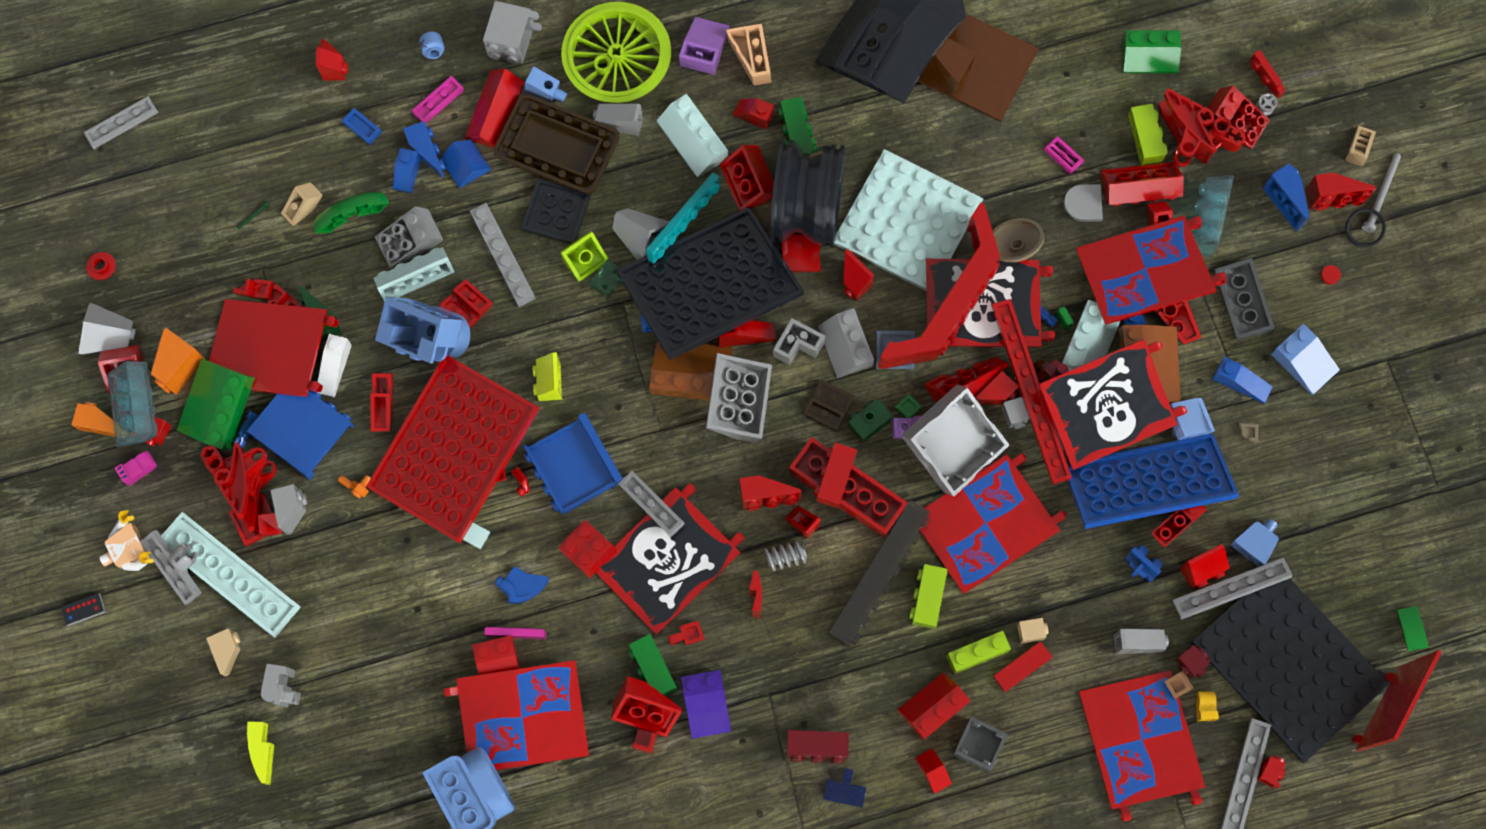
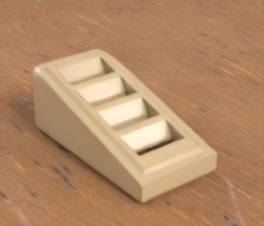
M1358 125L1345 161L1362 167L1367 160L1376 131Z

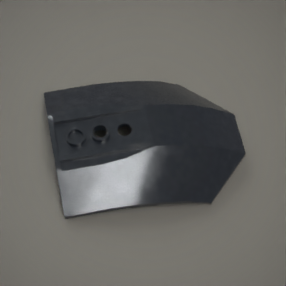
M856 0L831 34L815 62L905 103L933 56L957 26L967 18L963 0ZM881 25H887V30L884 33L878 32V28ZM871 41H877L875 46L868 47Z

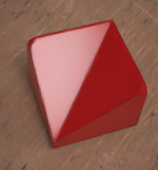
M275 513L258 515L259 534L262 537L282 534V530L278 528Z

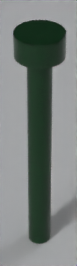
M266 200L260 208L240 223L237 228H242L264 208H269L270 205Z

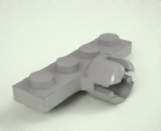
M157 530L152 531L140 542L146 552H151L149 556L151 559H154V563L185 605L191 603L202 593L187 571L197 559L196 551L190 556L188 555L193 549L192 546L183 543L174 550H171Z

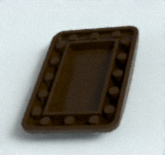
M524 94L518 98L494 147V154L498 159L536 176L584 194H591L596 190L619 142L620 136L615 128L535 96Z

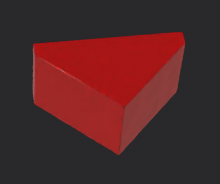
M798 505L785 518L806 539L816 531L821 523L819 517Z
M933 749L915 757L934 794L952 784L944 764Z

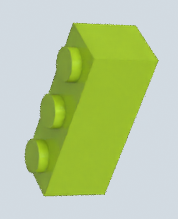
M1153 104L1131 107L1128 118L1140 164L1162 162L1167 154V146L1162 141L1163 131L1162 127L1158 125L1159 117L1157 110H1154Z
M924 564L923 569H919L917 580L920 581L919 588H915L913 599L916 600V605L911 607L909 616L910 619H913L912 625L931 629L937 627L948 569Z
M1001 631L947 654L946 658L955 675L1008 653L1011 648L1004 632Z

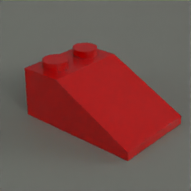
M511 635L472 645L479 675L520 669L514 639Z
M627 676L613 701L611 720L649 732H656L658 735L667 737L680 716L682 708L647 682Z

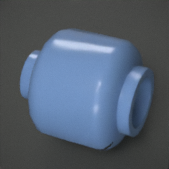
M431 31L424 33L420 37L419 46L424 57L437 59L443 54L444 43L440 34Z

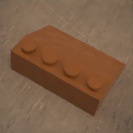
M1123 325L1119 328L1120 349L1142 339H1145L1147 345L1153 342H1161L1163 348L1150 353L1169 403L1181 402L1177 327Z
M657 341L649 385L650 394L710 400L716 354L732 356V347L720 348L719 345L703 344L669 360Z

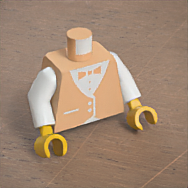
M129 510L119 512V520L109 534L108 540L105 541L108 552L99 556L104 566L114 562L120 569L139 571L148 563H153L154 559H151L149 556L151 552H146L140 542L143 539L137 527L131 523L128 524L129 521L134 520V516L127 517Z

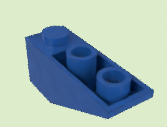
M424 121L403 128L411 150L417 151L424 163L439 176L444 177L442 170H445L442 159L438 160L437 154L440 152L437 144L432 143L431 138L434 135L431 127H427Z

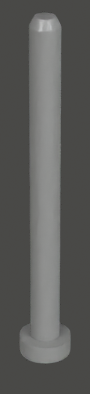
M1399 153L1393 155L1372 208L1378 212L1381 209L1400 161L1401 155ZM1370 213L1368 221L1362 225L1364 231L1368 233L1375 232L1377 215Z

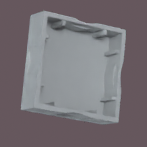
M960 385L954 386L901 435L941 490L953 497L973 480L983 467L990 464L1009 446L996 426L988 420L982 407L969 389Z

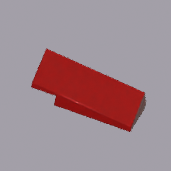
M505 68L490 70L465 139L494 148L525 82Z

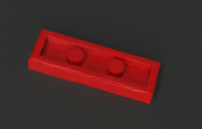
M1039 642L995 674L993 678L1002 690L1007 692L1053 657L1042 642Z

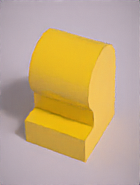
M1197 691V721H1216L1219 719L1214 691Z

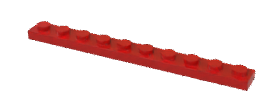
M1011 299L994 303L991 307L1051 483L1053 485L1070 480L1072 477L1051 415L1038 385L1039 380Z

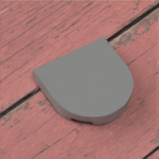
M1101 184L1072 187L1064 198L1065 212L1079 222H1102Z

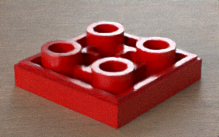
M792 235L784 243L782 242V258L792 273L821 271L820 244L812 243L803 235Z

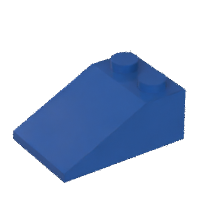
M1289 163L1273 173L1262 189L1297 232L1309 218L1299 171Z

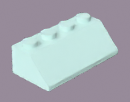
M687 94L672 102L657 119L659 126L697 178L718 166L728 157L727 148Z
M434 248L424 256H416L406 264L401 263L390 271L380 272L374 277V281L385 301L386 296L401 297L454 273V270L444 248Z
M1088 300L1062 361L1063 364L1068 366V371L1107 355L1120 323L1118 321L1105 325L1097 303Z

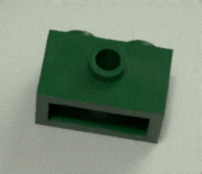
M878 398L876 401H869L860 413H853L849 417L848 427L858 440L863 443L890 423L893 415Z

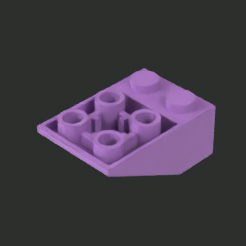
M695 17L679 55L680 66L715 75L727 39L726 30L730 29V26Z

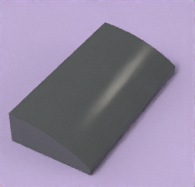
M1252 258L1216 268V274L1224 272L1226 275V283L1221 285L1220 288L1237 340L1274 332L1275 327Z

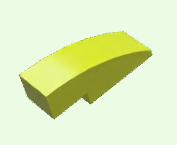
M247 722L248 749L253 767L261 783L270 785L274 744L267 743L268 724L264 722Z

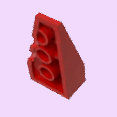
M994 357L974 364L972 369L963 370L961 368L957 370V374L948 377L946 374L940 375L925 383V388L935 403L956 385L967 387L974 398H976L993 379L1008 367V363Z

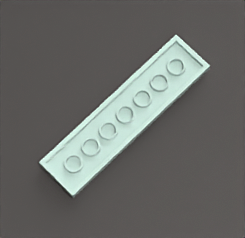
M181 512L162 534L161 537L171 550H174L183 543L192 546L193 549L188 555L190 556L196 551L197 559L189 569L274 638L300 609L297 603L185 513Z

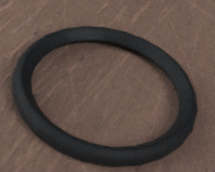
M1361 208L1354 211L1348 217L1345 225L1346 235L1353 244L1359 247H1372L1378 244L1385 236L1386 222L1378 211L1371 208ZM1361 212H1371L1377 215L1382 223L1381 235L1372 243H1360L1350 234V222L1355 215Z

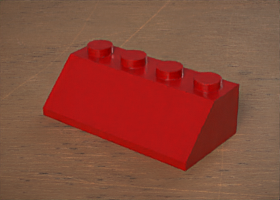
M1174 162L1100 170L1104 197L1108 204L1112 206H1119L1123 203L1138 204L1141 201L1156 202L1159 199L1174 200L1177 197H1183L1184 176Z

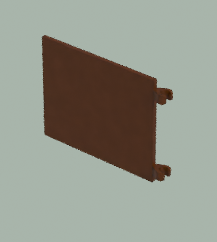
M967 14V18L948 37L976 52L972 68L955 97H952L928 67L925 68L918 82L1001 122L1039 48Z

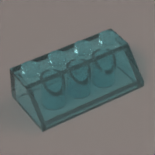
M1233 175L1208 177L1205 183L1200 185L1198 194H1201V198L1196 202L1195 211H1197V216H1200L1202 219V227L1193 230V236L1203 256L1211 257L1219 246L1234 179Z
M125 361L108 373L117 447L147 442L157 436V425L155 424L154 417L155 407L152 402L153 391L150 386V371L147 362Z

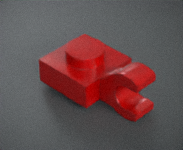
M698 620L680 626V633L668 636L671 646L682 641L688 646L705 640Z

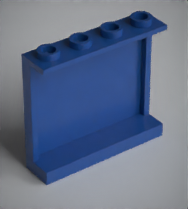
M308 390L307 397L277 394L249 427L247 432L310 480L315 475L312 471L349 426L351 428L354 427L350 422L351 418L344 412L338 413L335 405L329 401L323 402L321 400L322 396L314 391L310 392Z
M585 412L578 416L579 419L535 444L529 447L524 445L526 452L523 454L528 463L533 462L535 466L532 469L537 479L542 478L544 492L547 496L551 494L554 500L551 504L556 512H561L562 516L617 486L622 480L619 471Z

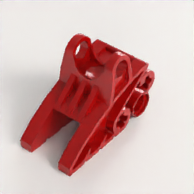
M1167 88L1164 94L1165 101L1161 100L1158 110L1163 121L1176 139L1177 147L1173 161L1178 167H1186L1192 157L1207 164L1219 147L1231 152H1236L1241 148L1246 139L1245 134L1240 129L1232 126L1227 118L1219 117L1214 120V114L1210 109L1203 108L1202 105L1194 101L1191 102L1185 96H1179V93ZM1204 114H1205V115H1207L1208 117H1207V119H1206L1205 121H1203V120H1202V117H1200V116H1204ZM1209 125H1212L1210 131L1207 130V129H1208V126H1209ZM1177 156H1185L1187 158V162H1179L1177 160Z
M238 442L234 444L233 456L225 459L214 446L203 448L200 454L201 459L214 476V481L239 520L242 519L250 533L256 530L260 511V490L276 475V465L272 461H266L267 453L262 448H253L245 452ZM262 453L260 459L257 461L253 460L255 454ZM272 466V470L269 473H263L266 467Z

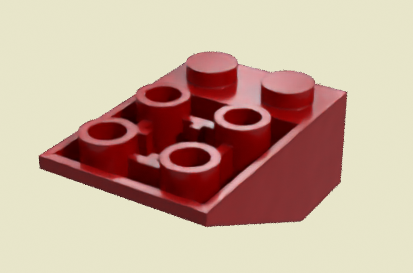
M1234 85L1219 88L1207 107L1213 112L1214 120L1219 117H1225L1231 122L1232 126L1243 131L1246 137L1243 145L1249 149L1254 147L1270 121ZM1204 114V116H1202V118H1203L1204 120H1206L1207 117H1208V116L1205 115V114Z
M1337 173L1315 175L1305 188L1309 208L1317 209L1318 211L1334 206L1335 208H1342L1349 204L1354 206L1362 205L1376 189L1373 185Z
M759 475L740 478L743 509H748V511L759 510V507L763 506L775 508L778 507V504L782 503L795 505L798 503L797 501H801V489Z

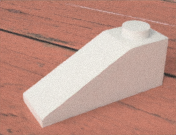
M329 334L323 351L318 382L323 385L322 392L317 393L335 398L352 346L347 338Z

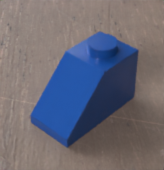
M400 148L394 169V190L412 194L422 161L417 151Z

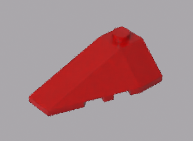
M1188 301L1155 310L1167 326L1177 327V338L1183 345L1202 338Z

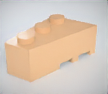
M762 24L727 29V40L752 84L755 86L772 83Z

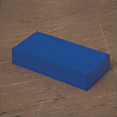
M355 108L341 120L346 127L369 146L382 133L381 129Z

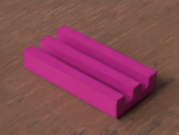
M1058 136L1044 148V151L1070 175L1084 162ZM1055 143H1057L1063 150H1065L1074 160L1077 161V163L1071 160L1065 152L1060 150L1055 145Z

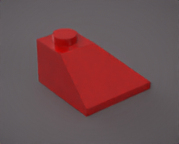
M847 249L843 263V292L849 299L853 298L855 301H858L872 288L874 274Z

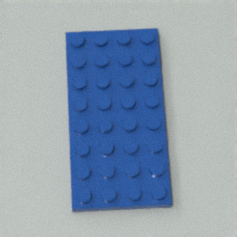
M1213 433L1112 453L1074 470L1071 469L1070 463L1067 462L1072 477L1067 481L1085 529L1237 499L1239 496Z

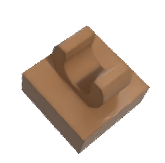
M1183 671L1164 681L1174 699L1193 689Z

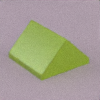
M592 231L560 252L563 262L578 282L609 262L608 257Z

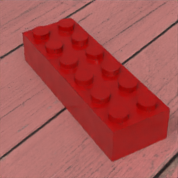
M811 437L789 467V473L815 491L817 483L821 484L823 477H820L823 465L827 466L829 459L826 458L829 448ZM853 465L839 508L885 538L906 509L908 502Z

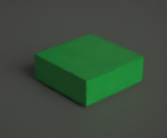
M1065 306L1058 310L1056 317L1062 328L1066 331L1072 327L1074 321Z
M907 394L895 406V409L904 418H912L922 409V406L910 394Z

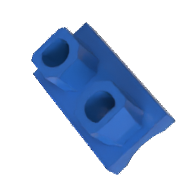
M1143 545L1137 548L1134 547L1124 558L1129 563L1128 566L1134 570L1131 576L1134 578L1138 574L1141 578H1146L1151 583L1161 572L1160 568L1163 563L1157 558L1150 561L1145 557L1149 552Z

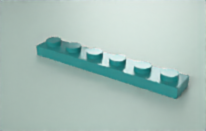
M712 173L648 246L646 249L648 261L655 263L658 258H661L665 250L674 244L676 237L685 231L689 222L697 217L701 208L705 207L709 199L719 191L718 175Z

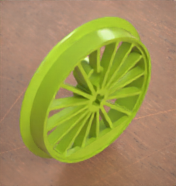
M609 2L588 9L570 25L562 44V63L569 80L585 95L603 102L625 103L646 95L661 82L670 64L671 44L665 27L651 12L631 3ZM619 18L617 44H614L606 22L608 19ZM622 19H624L631 27L620 45ZM603 21L611 46L593 29V25ZM634 29H636L640 35L626 45ZM587 30H590L606 48L585 40L581 36ZM643 38H645V39L647 40V42L649 43V44H645V45H642V46H639V47H636V48L631 49V48L634 47L637 43H639ZM580 42L602 53L575 52L577 43ZM653 48L659 56L633 54ZM574 57L595 58L592 62L576 67L574 65ZM632 60L658 61L656 69L652 70ZM601 64H607L605 68L598 67ZM622 65L641 85L630 89ZM629 65L647 72L651 76L644 82ZM618 66L627 87L626 91L616 92ZM595 67V71L586 79H583L578 73L579 71ZM614 68L613 91H604L602 88ZM604 75L598 88L589 84L596 76Z

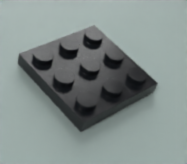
M538 178L521 225V231L568 244L574 243L577 240L591 194H584L557 183Z

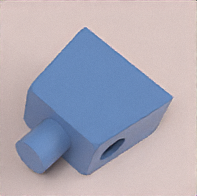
M534 66L525 82L524 94L535 96L550 103L554 99L564 103L568 93L559 89V80Z
M1268 519L1264 525L1256 521L1230 545L1256 566H1263L1267 563L1279 540L1278 536L1273 533L1278 525L1272 519Z

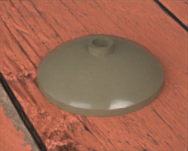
M1027 218L1005 221L993 230L1000 254L999 260L1003 262L1026 260L1036 254L1044 242L1042 227L1037 222Z

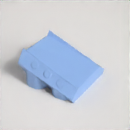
M1202 398L1170 404L1171 409L1177 406H1185L1187 409L1186 414L1175 417L1177 425L1172 428V435L1175 439L1182 440L1207 435L1215 431Z

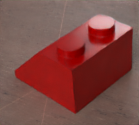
M139 345L101 351L98 365L109 395L147 388L145 361Z
M1223 544L1187 561L1180 567L1191 589L1196 586L1200 589L1209 584L1208 580L1212 578L1218 580L1226 576L1225 571L1230 567Z

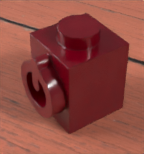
M1195 645L1175 659L1180 665V671H1183L1186 677L1189 676L1190 679L1195 675L1198 678L1207 672L1205 667L1210 664L1206 652L1199 646L1195 647Z

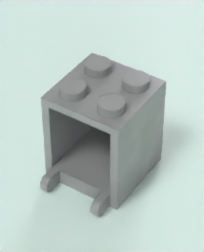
M495 1L483 38L487 55L494 60L503 59L512 64H523L533 30L541 31L542 29L540 23L533 22V20L539 18L538 12L531 11L529 8Z

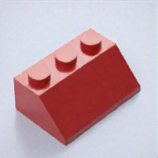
M742 145L719 164L739 211L748 207L750 209L755 208L772 199L774 181L758 145Z
M943 672L902 705L898 711L920 739L924 741L968 705L971 700Z

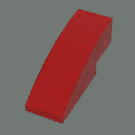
M372 373V393H370L371 431H391L394 373Z

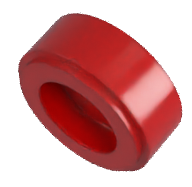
M1333 265L1326 266L1320 274L1321 280L1327 285L1336 284L1341 277L1340 270Z

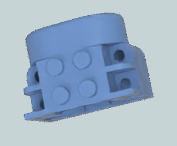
M386 296L375 341L396 349L395 352L399 354H409V358L414 360H423L428 363H433V361L440 362L446 358V355L456 358L466 351L470 342V327L463 316L445 308L429 306L413 299Z
M476 747L462 756H451L423 772L452 829H491L495 826L497 820L514 811V803L493 763L482 747Z

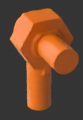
M342 475L339 477L338 482L352 489L350 493L360 499L361 496L365 497L369 492L366 486L371 478L365 475L361 482L357 483L356 481H350Z

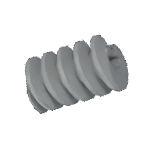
M803 539L801 540V545L797 540L794 541L793 547L789 542L786 543V549L780 544L778 551L772 546L771 553H769L767 548H764L768 566L773 571H776V565L782 570L784 569V563L791 567L792 561L797 566L799 565V559L804 564L807 560Z

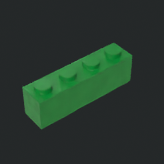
M802 96L780 101V108L777 111L779 119H783L784 122L782 131L783 135L788 138L787 143L790 140H795L803 152L811 153V151L816 149V142L814 138H811V125L809 122H806L808 116Z

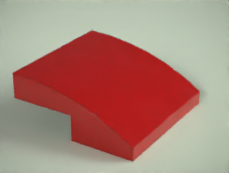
M465 279L452 290V294L441 302L439 307L460 314L466 319L471 328L489 310L493 302Z
M754 570L749 588V596L755 597L752 617L760 618L762 586L759 573Z

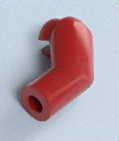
M517 467L512 470V475L521 485L516 491L523 497L526 493H529L530 488L526 475Z

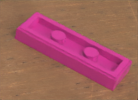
M450 76L412 109L411 113L420 122L425 121V124H427L464 91V87Z
M486 627L484 634L487 638H502L511 635L513 639L546 640L544 629Z

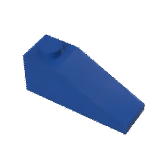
M1223 357L1219 362L1212 377V380L1265 404L1273 387L1243 365L1226 357Z

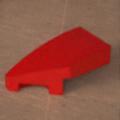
M248 278L246 283L240 288L233 289V293L268 301L271 300L275 283L268 280H251Z

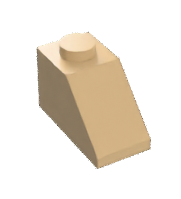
M311 182L296 186L281 214L294 226L316 208L322 194Z
M228 628L206 638L218 670L225 677L230 675L240 651L238 643L241 642L238 633Z

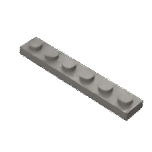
M487 203L470 210L517 305L520 307L535 300L536 298Z
M1281 558L1174 599L1173 605L1182 620L1292 578V573L1285 559Z
M1253 718L1249 721L1220 829H1244L1271 724Z

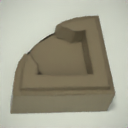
M1238 423V430L1241 436L1246 441L1257 444L1259 424Z

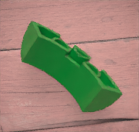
M382 192L360 193L342 199L324 209L314 218L313 227L315 234L331 233L346 223V218L356 214L358 217L380 213L389 204V201Z

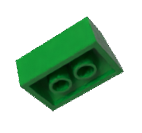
M1125 30L1121 40L1123 73L1178 74L1181 54L1180 30Z

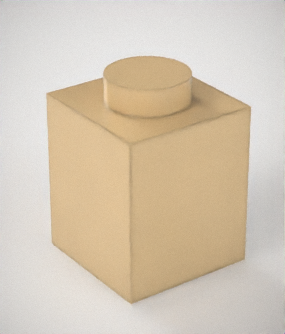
M1043 618L1020 621L1017 624L1020 644L1042 641L1049 633L1047 623L1043 622Z

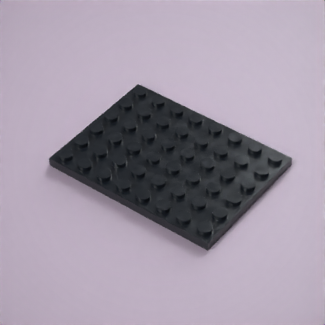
M749 207L674 242L655 263L648 261L647 256L617 269V275L669 360L804 295L803 288Z
M1290 578L1242 596L1191 642L1195 647L1199 646L1206 652L1210 660L1209 663L1265 723L1271 724V730L1302 763L1311 758L1389 685L1387 680Z

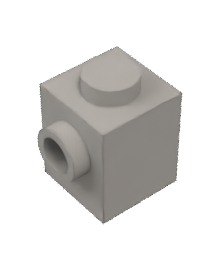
M1022 397L1004 402L1001 408L1008 428L1014 427L1019 429L1026 426L1025 423L1028 422L1029 416Z

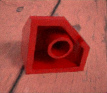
M321 39L320 45L316 48V67L323 80H345L346 73L349 72L348 62H345L343 56L325 39Z

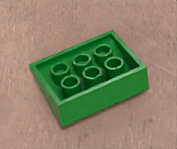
M201 358L177 431L216 448L230 450L255 377Z

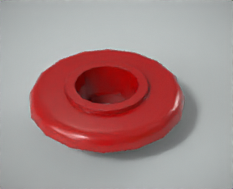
M107 252L95 253L89 258L86 265L87 273L95 280L109 278L116 268L115 259ZM99 262H105L104 268L96 269Z

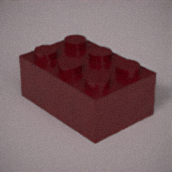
M788 730L787 758H791V762H803V759H811V763H823V760H831L832 764H843L844 760L847 761L849 732Z

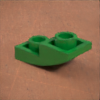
M1417 606L1398 609L1397 616L1407 650L1413 651L1428 648L1425 630Z

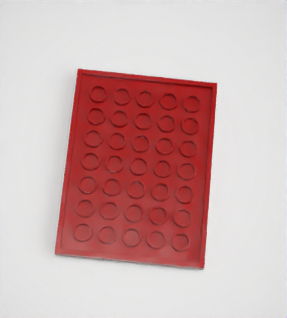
M446 355V358L438 364L366 487L456 542L461 543L540 408Z

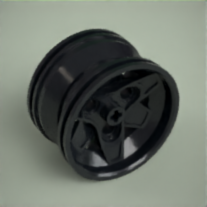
M781 139L772 197L771 241L776 242V239L779 238V242L784 243L797 232L802 233L804 237L814 244H820L821 247H825L826 243H829L830 248H834L842 192L845 145H840V148H837L836 144H832V146L823 145L811 151V153H805L795 140H790L787 143L786 139Z

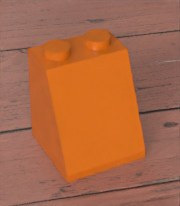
M167 328L163 330L151 375L155 378L154 383L160 386L162 390L168 394L173 392L177 395L198 370L203 356Z

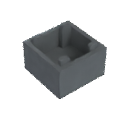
M970 717L952 755L989 773L992 771L1008 734L976 718Z

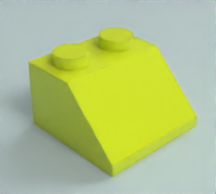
M557 352L536 359V366H533V377H536L537 384H533L534 395H537L539 401L562 400L561 363Z

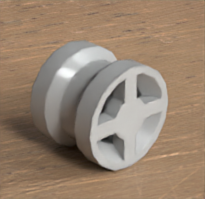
M1263 94L1256 103V107L1265 116H1269L1277 106V99L1272 94Z

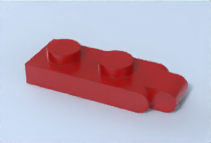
M1261 50L1255 52L1250 59L1252 69L1257 71L1261 82L1268 87L1271 93H1274L1277 98L1282 97L1285 88L1282 85L1281 79Z

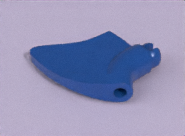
M515 566L505 579L499 576L495 581V586H498L507 595L508 604H519L538 595L548 584L549 578L525 573Z

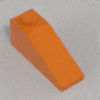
M85 402V404L77 403L71 424L77 430L133 440L134 436L98 409L96 404Z

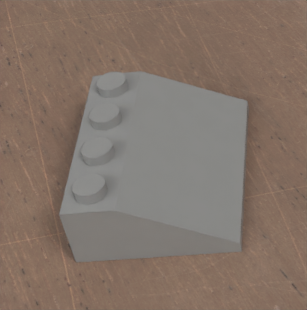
M717 353L706 428L741 441L756 443L761 440L772 365Z

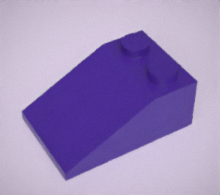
M716 670L681 677L692 739L731 732L721 671Z

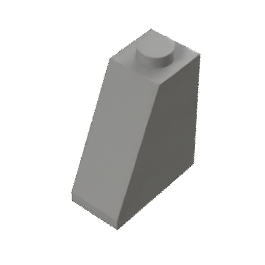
M599 104L598 109L594 110L593 120L615 128L620 133L639 136L643 122L641 104Z
M1120 629L1113 635L1115 655L1163 652L1169 645L1168 635H1165V631L1160 629Z

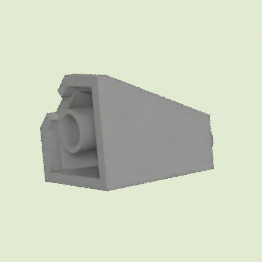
M627 208L616 212L612 229L638 260L647 256L646 249L667 226L669 221Z
M89 303L83 321L78 354L128 347L129 341L134 340L136 329L132 328L133 321L98 305Z

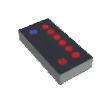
M99 593L61 607L67 626L106 613L101 594Z

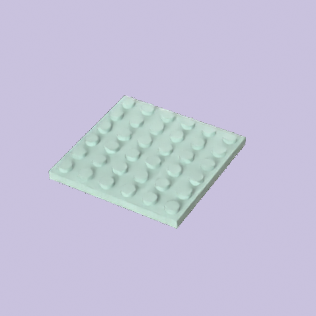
M884 149L836 234L835 245L844 250L849 249L855 256L926 291V258H952L966 233L972 214L980 202L982 203L983 198Z

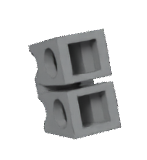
M266 664L261 697L265 701L281 707L288 708L289 704L299 705L301 693L292 691V688L287 686L288 677L294 678L295 670L285 666Z

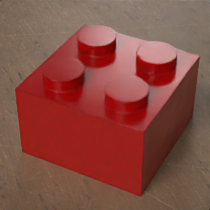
M586 520L558 547L562 554L589 579L616 551L615 547Z

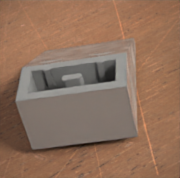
M417 206L375 236L390 268L431 250L443 241L429 210Z

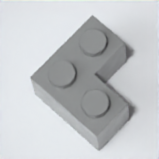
M791 318L773 349V357L788 365H791L799 350L816 358L825 344V335Z

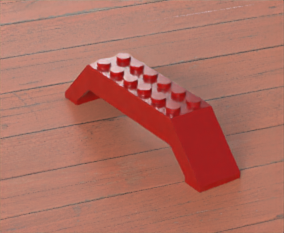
M980 202L972 214L966 231L970 232L975 254L922 336L897 343L890 341L880 356L878 368L886 369L937 360L939 355L943 356L951 342L950 340H954L960 326L965 323L968 314L974 309L980 294L984 293L990 279H993L1000 266V263H998L1000 258L999 250L983 203Z

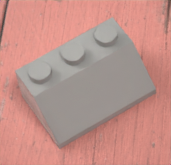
M854 308L838 313L818 325L819 332L825 335L824 345L837 378L873 366L874 358Z

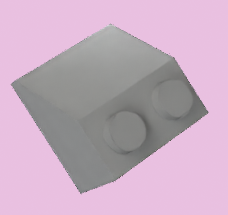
M294 484L271 490L278 528L287 535L292 534L306 512L305 505L308 504L306 494L302 493L301 489H298Z

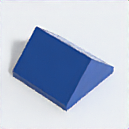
M472 140L452 142L440 158L459 189L491 170Z

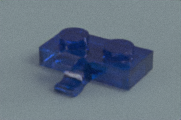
M845 768L843 782L826 780L823 800L863 808L866 787L852 785L853 770Z

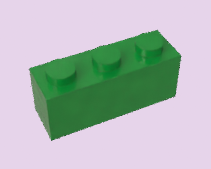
M651 634L629 644L631 650L628 653L632 661L637 660L640 666L637 668L641 679L645 678L649 685L664 696L677 690Z

